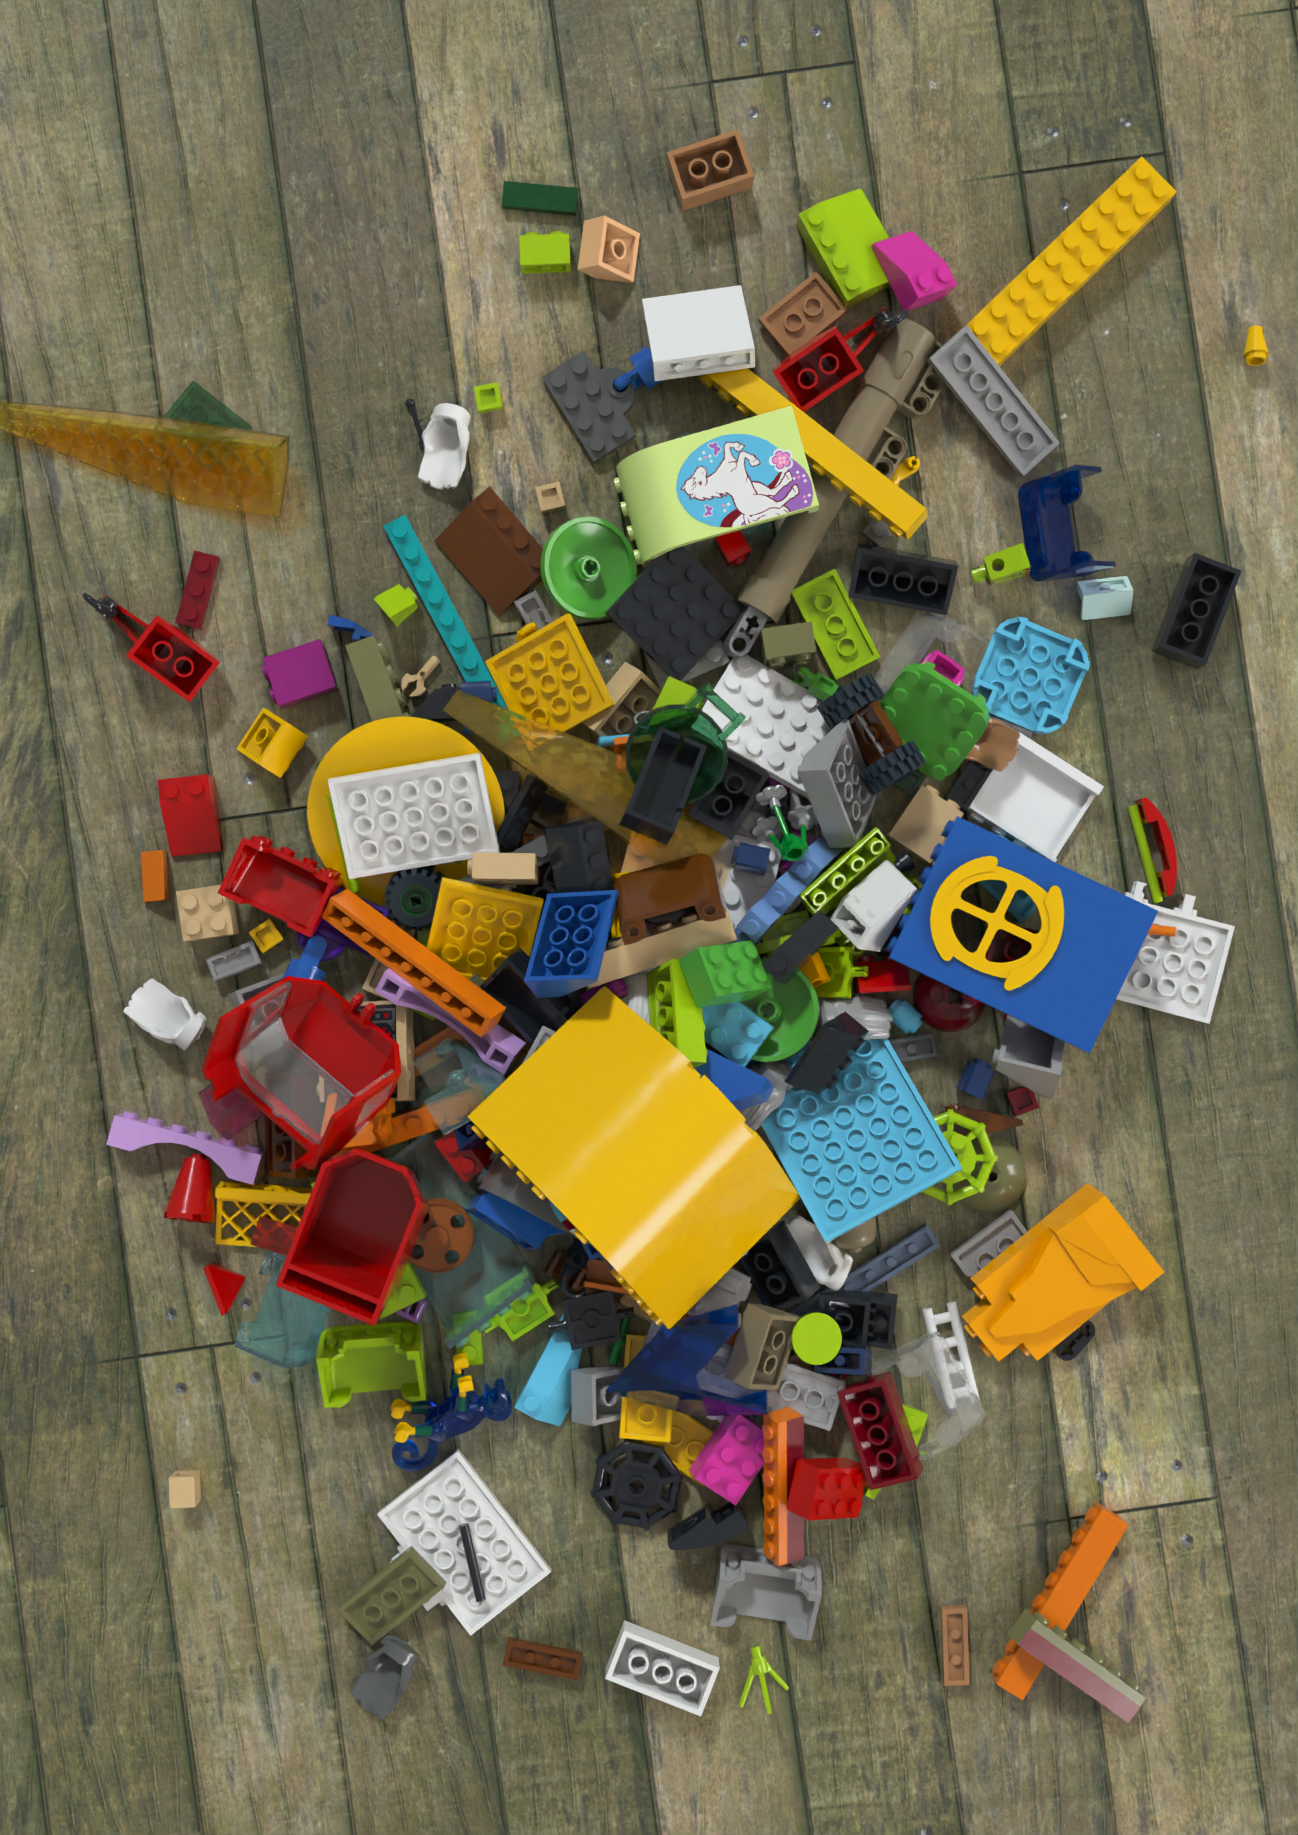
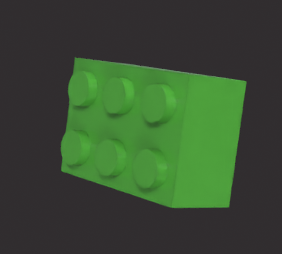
M753 940L698 947L679 960L697 1008L751 1000L771 988Z

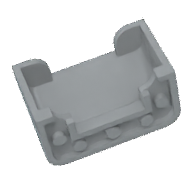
M1007 1015L1000 1050H994L991 1064L996 1065L995 1070L1038 1095L1053 1099L1063 1066L1061 1061L1065 1042Z
M735 1544L725 1545L721 1550L710 1625L720 1627L732 1626L736 1621L737 1614L785 1621L786 1630L789 1635L796 1639L811 1641L822 1597L820 1562L814 1557L804 1555L803 1559L778 1567L764 1556V1551L761 1548Z

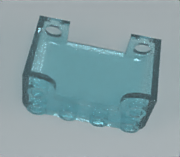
M267 1249L259 1274L271 1276L256 1321L242 1322L234 1347L284 1369L305 1366L311 1363L316 1356L315 1348L322 1331H324V1322L331 1308L277 1287L276 1283L288 1253L276 1249ZM274 1258L271 1266L269 1267L271 1259ZM250 1329L249 1334H248L247 1338L245 1339V1335H246L247 1331Z

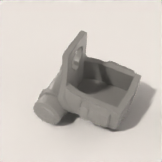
M730 1268L686 1314L693 1316L694 1319H700L719 1327L724 1332L727 1331L734 1334L741 1327L742 1314L738 1313V1308L741 1302H745L752 1287V1283H750L751 1277L737 1269Z

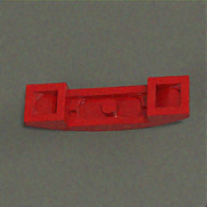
M1148 798L1136 800L1135 803L1138 806L1142 824L1150 822L1152 824L1164 871L1156 872L1162 897L1173 895L1177 879V856L1171 832L1159 810Z

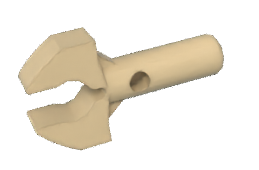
M432 656L416 675L406 673L402 678V691L404 692L409 684L416 683L417 688L410 694V697L423 696L427 691L424 687V680L440 663V660L436 656Z

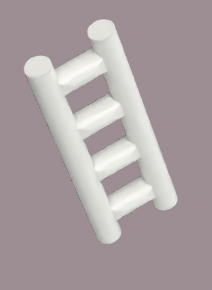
M956 1302L947 1303L948 1312L933 1315L932 1308L922 1309L946 1409L955 1408L954 1399L969 1396L970 1403L980 1401ZM951 1322L954 1336L939 1340L936 1325ZM957 1346L960 1361L945 1364L942 1350ZM963 1371L966 1386L951 1389L948 1374Z

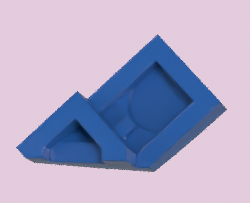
M329 615L328 626L333 630L353 632L352 640L354 642L373 636L372 633L353 621Z

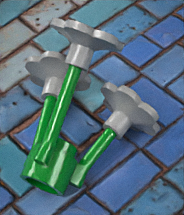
M783 785L766 787L761 793L756 795V800L759 802V805L769 804L771 809L774 810L776 817L773 815L767 818L760 817L756 821V825L751 828V834L757 843L772 841L783 860H799L804 856V851L808 850L806 830L819 823L814 817L813 808L799 805L794 808V811L788 813V820L791 821V826L801 830L800 839L795 834H789L779 808L781 806L779 800L786 796V789H784ZM782 830L784 837L780 844L776 839V834Z

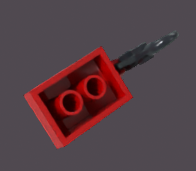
M885 307L843 336L837 326H834L796 349L779 363L772 372L792 403L805 412L862 373L864 369L856 356L879 331L884 334L908 316L909 309H905L895 316L892 311L888 312ZM873 323V327L849 347L846 340Z
M83 593V598L99 614L107 619L111 617L135 643L126 654V657L189 703L219 665L220 661L206 648L158 614L150 624H147L106 594L103 598L99 597L96 600L87 593ZM118 610L146 628L141 636L117 614Z

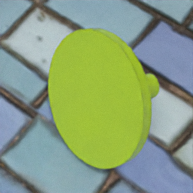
M814 1312L804 1315L797 1321L792 1330L791 1342L794 1352L801 1360L812 1365H822L831 1361L838 1354L842 1343V1335L838 1324L833 1318L823 1313Z

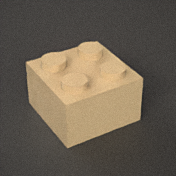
M221 885L176 891L183 942L240 935L235 901L218 894Z

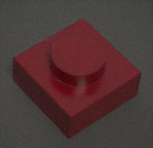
M1024 1086L1005 1092L1014 1116H1019L1039 1108L1034 1092Z

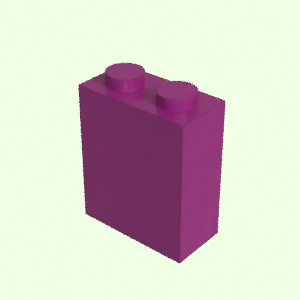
M321 639L263 657L265 665L261 666L265 679H270L272 689L269 690L271 699L274 704L277 703L282 709L339 691L325 644Z

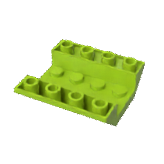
M875 827L799 895L802 904L812 916L819 910L826 915L837 907L842 898L883 861L888 860L893 864L896 859L889 849L891 845L880 830ZM903 873L919 891L921 886L917 880L910 874ZM907 905L903 914L909 913L911 906ZM840 930L841 937L835 939V944L838 947L849 946L853 948L854 962L866 950L858 949Z

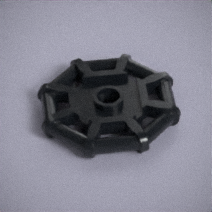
M624 1439V1442L603 1456H598L595 1460L597 1466L593 1489L590 1493L591 1497L596 1499L607 1514L611 1524L628 1525L643 1528L644 1531L650 1530L651 1526L669 1514L676 1513L679 1509L677 1503L681 1480L684 1479V1475L666 1453L662 1444L653 1445ZM633 1451L650 1454V1460L634 1458ZM625 1453L627 1460L622 1461L619 1466L615 1467L611 1462ZM658 1459L669 1474L661 1475L659 1468L655 1465ZM607 1472L613 1475L611 1486L604 1487L605 1473ZM640 1480L644 1487H640L639 1491H635L634 1486L630 1485V1482ZM663 1484H670L668 1498L661 1496ZM612 1495L613 1498L617 1499L619 1505L617 1509L613 1507L606 1496ZM658 1503L661 1508L648 1516L647 1510L649 1507ZM624 1510L638 1512L640 1517L626 1515L623 1512Z

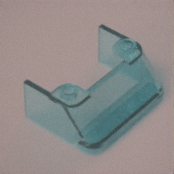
M448 1038L443 1040L438 1047L419 1056L413 1062L432 1094L445 1086L447 1087L424 1100V1104L444 1135L470 1122L471 1120L467 1116L507 1079L505 1074L482 1061L470 1043L458 1039Z

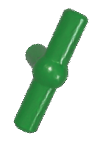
M631 1318L621 1319L620 1332L622 1341L613 1342L608 1358V1363L611 1365L618 1363L622 1346L626 1343L625 1336Z

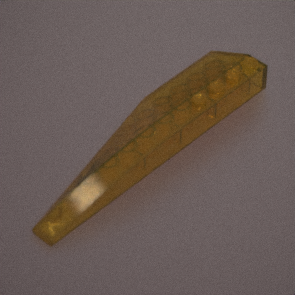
M0 401V430L20 438H28L35 441L34 444L42 447L48 446L58 450L59 454L67 457L69 455L80 459L79 462L117 477L123 476L130 479L134 484L139 486L145 485L154 489V492L175 497V500L185 504L277 518L281 517L289 466V436L119 411Z
M460 690L456 691L443 709L445 713L585 814L601 820L603 827L656 865L701 853L707 854L713 860L728 839L687 816L696 801L691 795H688L675 832L667 845L620 826L619 823L643 765L639 762Z

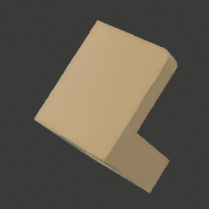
M200 1470L174 1471L169 1477L170 1508L196 1507L201 1501Z

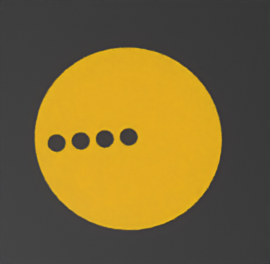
M417 717L383 718L366 723L346 734L332 746L322 759L312 779L308 795L307 818L309 831L316 852L324 866L340 872V878L343 879L341 885L349 889L327 795L331 794L328 784L329 778L481 752L474 744L455 730L443 724ZM481 753L497 833L505 818L504 800L497 777ZM468 859L461 860V864L455 862L436 864L434 871H440L446 878L459 881L468 876ZM397 871L357 878L360 891L354 894L385 907V892L391 877Z

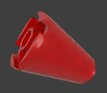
M191 1153L190 1158L184 1159L163 1218L178 1220L179 1218V1220L196 1223H215L211 1161L206 1160V1155Z

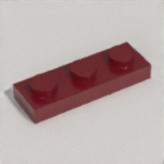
M194 550L176 624L202 630L220 562L218 556Z

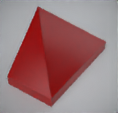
M213 1262L203 1269L222 1316L232 1309L246 1277Z

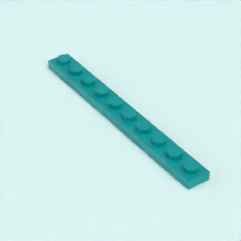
M406 515L384 525L386 533L465 681H491V686L497 688ZM497 688V702H493V712H498L499 727H494L493 734L500 747L522 735Z

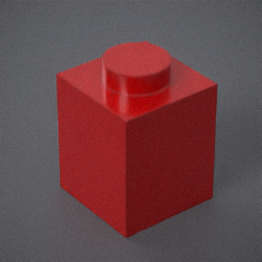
M740 530L714 537V543L727 567L733 564L735 567H738L748 561L747 557L750 556L751 549Z

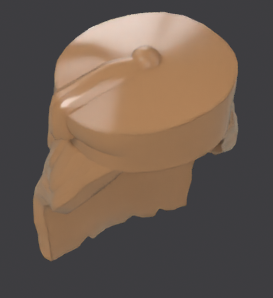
M990 718L983 735L965 759L979 762L987 768L1002 772L1008 766V762L1012 761L1018 752L1016 746L1019 743L1017 739L1020 738V733L1002 722Z

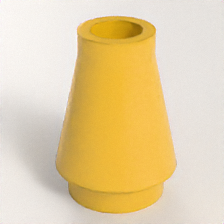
M1251 326L1247 329L1243 359L1246 360V364L1249 366H1259L1266 362L1269 353L1263 335V327Z

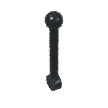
M409 398L406 400L405 405L410 409L420 439L419 446L424 449L423 432L414 408L415 401Z

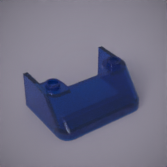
M1073 465L1026 482L1020 487L1018 502L1024 543L1030 564L1029 575L1034 581L1046 582L1082 577L1116 567V563L1113 561H1094L1092 555L1087 551L1075 552L1068 504L1076 502L1081 497L1083 491L1081 479L1102 472L1101 467Z

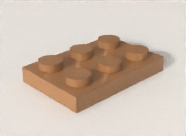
M816 271L759 317L758 322L788 357L809 340L823 333L844 316L848 309Z

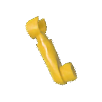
M912 456L899 463L890 480L899 486L901 480L918 470L920 467L919 458L915 459V456Z

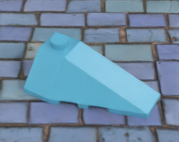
M565 1330L553 1332L514 1407L536 1420L561 1426L572 1405L571 1370L579 1368L582 1349L571 1350L570 1339Z

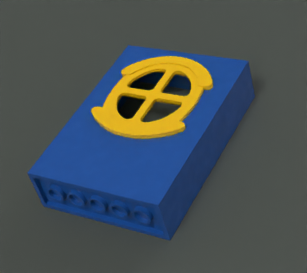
M958 816L953 821L949 820L941 833V836L945 837L942 844L938 843L930 856V859L934 860L931 867H926L920 876L919 882L923 884L920 890L915 892L908 904L911 906L908 915L902 914L896 928L900 929L897 938L891 937L885 951L889 952L887 958L1079 1050L1090 1053L1155 920L1158 910ZM983 880H1000L1007 884L1006 891L994 913H989L962 900V891L969 885ZM1017 890H1023L1028 894L1039 911L1041 928L1037 934L1022 929L1006 921L1004 918ZM954 909L963 910L984 920L988 924L978 949L974 953L967 951L954 934L951 924V914ZM999 929L1005 930L1031 944V950L1028 954L1015 961L995 963L985 958L992 939Z

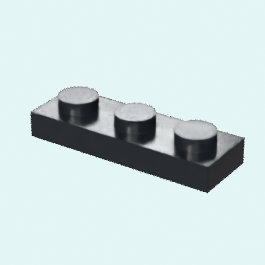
M527 774L496 833L498 844L511 852L515 851L529 822L533 818V814L543 799L546 789L549 787L533 775Z

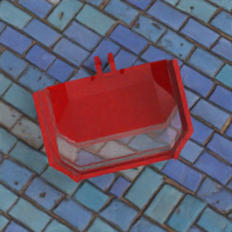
M292 976L285 977L219 1017L202 1067V1073L205 1080L210 1079L214 1089L210 1094L214 1103L237 1089L307 1151L306 1154L293 1162L289 1169H297L299 1167L316 1169L323 1162L337 1154L387 1106L401 1074L399 1044L369 1020L375 1012L376 1005L371 1002L363 1008L362 1013L357 1010L363 1003V994L357 993L349 1003L324 981Z

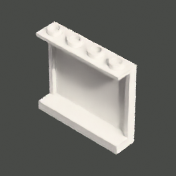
M741 285L642 299L643 317L647 328L655 381L755 367V347Z
M1020 733V738L1017 739L1019 743L1016 746L1018 752L1014 759L1008 762V766L1002 772L992 770L967 811L971 813L970 817L980 824L985 822L992 826L991 831L993 833H997L1002 837L1006 835L1013 840V843L1056 862L1058 853L1094 797L1100 794L1104 786Z

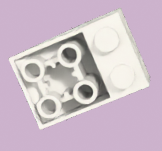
M885 860L842 898L830 919L858 949L880 952L917 891V888L893 864Z

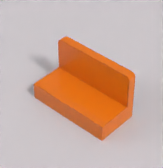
M596 1258L590 1261L589 1259L583 1286L629 1294L610 1273L611 1269L606 1260Z

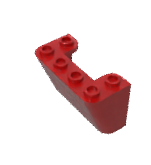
M255 835L243 837L218 890V894L239 904L248 903L287 922V927L312 937L323 919L322 915L330 898L336 895L343 882V879L340 878L341 873L329 867L327 869L317 866L318 862L311 858L304 857V859L296 857L294 856L296 852L288 847L282 846L281 849L272 845L273 840L259 835V837Z

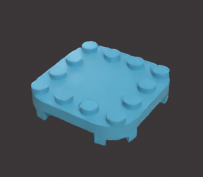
M1018 616L1017 618L1008 619L996 628L990 638L972 681L971 694L977 697L980 693L987 699L985 704L989 714L1029 729L1036 734H1051L1063 726L1069 718L1070 709L1083 678L1089 670L1090 661L1088 660L1087 652L1082 646L1083 643L1076 638L1072 640L1027 621L1028 618Z

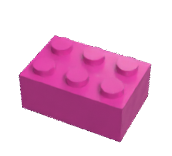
M731 1406L689 1468V1471L696 1480L736 1506L764 1465L762 1455L764 1435L762 1426Z

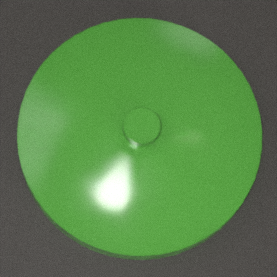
M579 517L561 524L547 539L541 555V577L548 595L561 610L577 618L597 619L607 616L605 612L636 579V559L628 539L616 526L601 518Z
M761 959V963L763 964L767 959ZM764 968L771 988L751 1000L740 1002L774 1027L752 1057V1060L778 1062L796 1055L812 1039L819 1022V1000L815 988L803 972L799 971L787 984H782Z

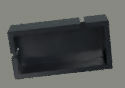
M659 726L619 825L667 845L675 832L707 746L686 737L679 751L676 752L674 748L681 735Z
M519 948L508 956L479 988L506 1007L503 1013L505 1019L533 1045L542 1026L556 1032L579 1008L577 1005L573 1007L569 1005L572 1000L567 995L537 998L524 982L530 957Z

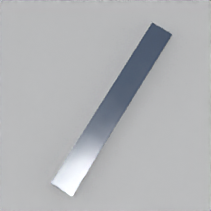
M924 1224L850 1271L844 1284L836 1292H869L941 1245L929 1226ZM826 1286L808 1300L801 1302L787 1312L800 1317L818 1312L820 1293L834 1291Z

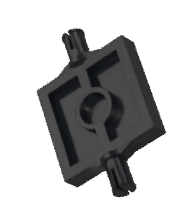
M607 1290L583 1294L579 1298H563L564 1318L562 1321L549 1322L550 1333L565 1330L570 1339L571 1350L622 1341L620 1332L621 1319L635 1317L634 1306L618 1309L613 1291Z

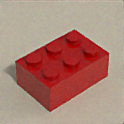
M846 1457L797 1459L786 1510L807 1520L858 1518L862 1507L864 1489L867 1484L862 1465Z

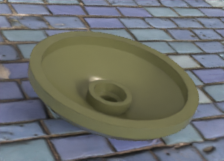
M988 1137L995 1155H998V1161H995L991 1170L996 1175L993 1181L987 1180L984 1187L985 1191L982 1194L979 1192L961 1200L968 1207L980 1212L991 1213L1008 1208L1020 1197L1026 1183V1167L1022 1156L1010 1143L996 1137ZM978 1138L971 1140L976 1154H984ZM976 1161L975 1169L971 1173V1176L977 1179L984 1163L982 1161ZM964 1179L952 1185L954 1191L971 1184L967 1179Z

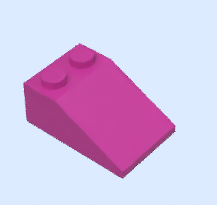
M913 231L873 243L871 246L903 311L905 309L911 311L942 300L957 286L947 263Z

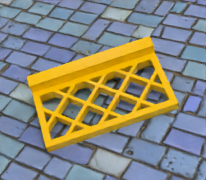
M221 1181L215 1191V1198H217L215 1244L290 1249L292 1242L289 1241H293L296 1231L292 1233L283 1222L293 1215L300 1223L302 1217L296 1211L302 1206L306 1207L313 1188L269 1184L252 1185L242 1182ZM224 1201H233L239 1210L230 1217L223 1209ZM251 1203H258L265 1210L257 1218L246 1208ZM276 1205H284L290 1212L282 1220L271 1210ZM240 1212H243L251 1221L243 1230L233 1220ZM265 1214H268L277 1223L269 1231L258 1221ZM228 1223L238 1232L233 1238L222 1237V1229ZM253 1225L263 1234L258 1240L251 1239L245 1233ZM278 1227L289 1236L283 1242L276 1241L270 1235Z

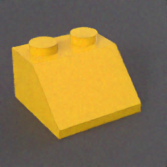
M263 707L236 749L281 778L284 772L289 769L298 751L303 748L308 736Z

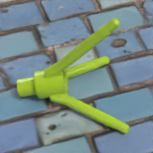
M754 1646L751 1647L753 1658L750 1659L749 1675L741 1695L739 1707H744L754 1675H759L766 1711L770 1715L772 1710L764 1673L768 1672L784 1690H789V1686L772 1669L768 1661L766 1662L765 1656H762L761 1647Z

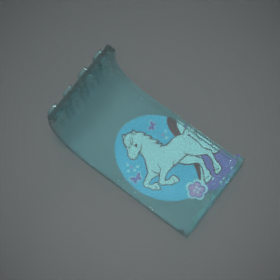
M432 1132L423 1134L390 1159V1161L405 1166L415 1173L426 1200L438 1197L447 1198L466 1208L471 1199L478 1196L468 1181L464 1183L434 1142L437 1139ZM427 1212L426 1217H425L424 1220H427V1219L430 1218L428 1212ZM456 1214L452 1217V1222L457 1226H461L465 1223V1219L462 1215ZM472 1214L470 1216L475 1228V1240L469 1256L460 1266L443 1273H431L421 1270L411 1263L427 1293L426 1297L445 1327L446 1337L444 1343L449 1350L455 1345L457 1348H460L471 1339L468 1335L476 1329L480 1333L491 1324L490 1319L496 1314L501 1317L512 1308L510 1304L517 1298L520 1301L527 1298L533 1292L531 1288L535 1283L534 1276L527 1262L514 1242ZM414 1245L412 1253L417 1256L422 1255L424 1249L420 1245ZM449 1250L446 1253L449 1260L456 1261L460 1258L459 1253L455 1250Z

